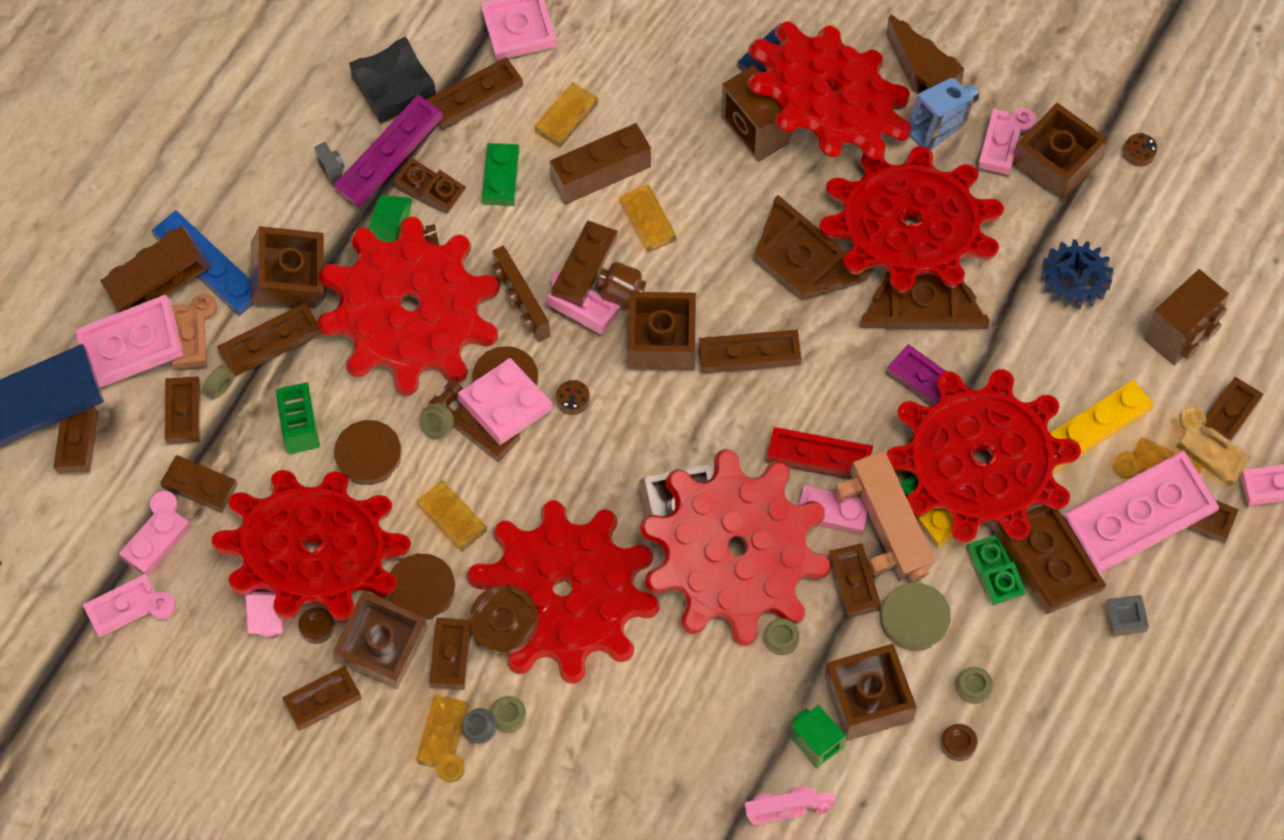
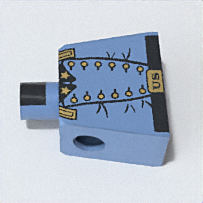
M950 78L918 94L909 119L911 125L910 138L920 147H926L930 150L934 149L965 125L972 104L979 100L977 89L971 84L963 87L956 79Z

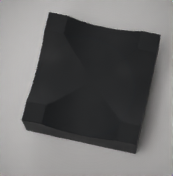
M406 36L396 40L388 48L375 55L358 58L349 63L352 78L380 123L399 115L417 95L426 100L436 94L433 79L421 65Z

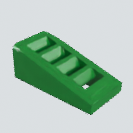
M308 382L275 389L282 436L287 453L294 454L319 448L320 441ZM304 398L302 401L285 404L286 401Z

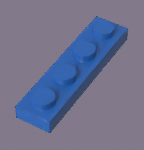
M175 210L152 229L153 236L159 241L168 231L177 229L182 225L195 238L212 266L197 276V278L238 316L242 315L255 304L250 302V278Z

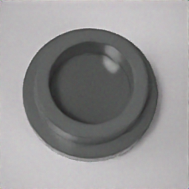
M476 708L464 717L462 730L469 741L483 744L490 741L495 735L497 721L490 711Z

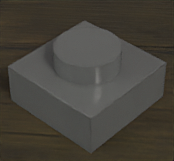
M325 141L315 146L314 149L317 163L333 187L342 176L341 169L345 168L338 151L332 152Z
M1142 595L1107 600L1106 607L1113 636L1147 632L1149 624Z

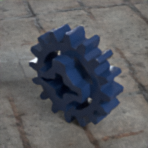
M1073 239L1070 247H1067L1062 241L1059 244L1058 251L1053 248L1049 250L1048 258L1043 260L1040 280L1046 281L1044 285L1045 292L1054 291L1052 297L1054 302L1062 298L1064 299V307L1067 308L1070 302H1075L1077 309H1081L1082 303L1085 301L1092 307L1095 304L1096 298L1104 299L1106 290H1110L1114 270L1112 267H1108L1109 256L1100 257L1102 248L1089 249V241H1086L1083 246H1078L1077 240Z

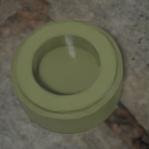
M225 365L217 367L205 380L202 388L203 391L213 399L219 398L233 383L234 373Z
M434 403L422 410L420 425L428 436L441 438L452 431L454 417L447 406L441 403Z
M776 619L766 627L764 640L766 647L772 653L787 655L797 648L800 634L798 627L792 621Z
M979 667L965 669L961 672L957 681L958 695L970 704H979L987 700L993 687L990 674Z
M504 696L496 700L491 707V713L497 721V730L500 732L514 733L523 727L526 721V710L524 704L518 698Z

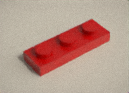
M774 427L767 462L781 461L789 467L852 478L849 470L853 462L872 455L873 445Z

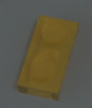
M571 82L534 125L535 133L561 148L598 105V97L576 83Z
M649 184L620 195V203L646 253L676 242V234Z
M443 480L416 501L421 511L461 552L487 532V526Z

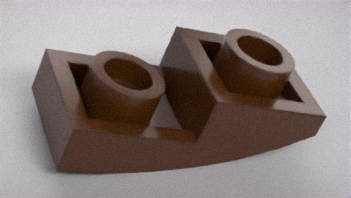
M412 157L407 161L392 184L398 190L421 203L446 213L450 212L466 189V186L440 169L435 173Z

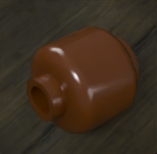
M613 262L608 270L601 269L595 286L601 288L600 297L603 300L617 304L621 309L626 310L629 309V292H643L646 281L642 280L640 270L620 262Z

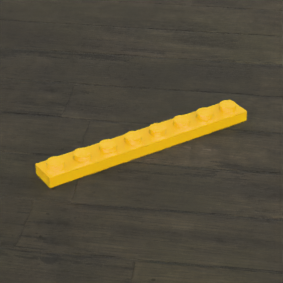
M1133 379L1050 432V434L1055 438L1073 439L1080 445V456L1152 411L1154 403ZM1061 464L1056 466L1053 470V474L1068 464ZM933 509L918 517L917 522L936 548L954 538L951 533L953 517L946 510Z

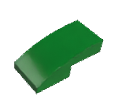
M381 195L373 211L368 229L381 241H395L399 236L401 222L403 219L410 217L412 198Z
M997 535L967 544L966 548L972 564L992 605L1026 595L1016 565L1010 561L1008 553Z

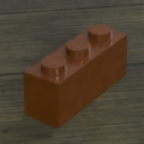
M634 123L550 160L551 181L564 204H569L650 168L651 147L637 123Z
M181 225L177 229L168 231L161 240L152 246L140 250L133 259L124 265L113 268L100 281L117 310L122 312L165 294L169 296L212 266L195 238Z

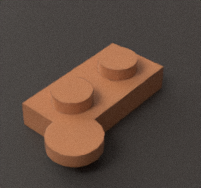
M200 294L193 298L190 307H187L185 304L172 305L184 356L172 360L174 370L207 366L205 320L215 315L217 304L213 296Z

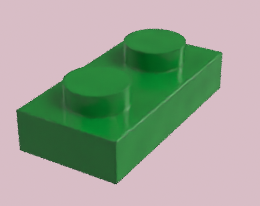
M487 143L482 192L483 205L515 206L520 154L519 144Z

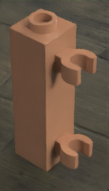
M885 450L853 462L849 470L852 479L837 484L834 493L839 502L860 494L886 554L870 559L869 566L872 576L879 575L893 568L899 581L909 578L911 582L926 577L930 574L928 570L935 563V559Z

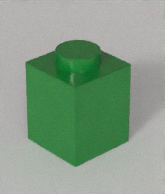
M819 704L811 711L808 708L802 710L793 718L790 738L816 768L820 767L844 748L846 735Z

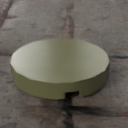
M906 583L896 587L886 597L881 611L882 627L885 633L887 632L888 636L891 637V641L897 646L910 651L926 650L945 637L951 621L950 607L944 595L934 587L924 583Z

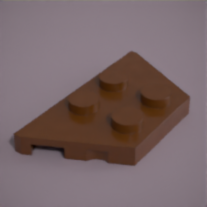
M777 195L774 198L773 207L765 223L762 238L759 240L754 260L798 298L804 300L864 282L869 278V271L867 269L856 275L849 273L844 266V256L847 252L831 239L824 237L821 230L782 197Z
M889 271L886 272L884 281L876 290L867 312L861 318V328L988 329L989 327L987 314L984 315L976 303L975 294L965 284L964 280L958 287L949 288L936 276L922 274L915 278V283L908 292L897 293L890 284L891 274Z

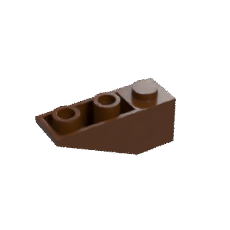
M892 14L888 17L886 35L912 90L916 94H920L950 78L956 79L962 85L964 67L961 66L956 58L943 53L933 41L920 36L907 22L900 21Z

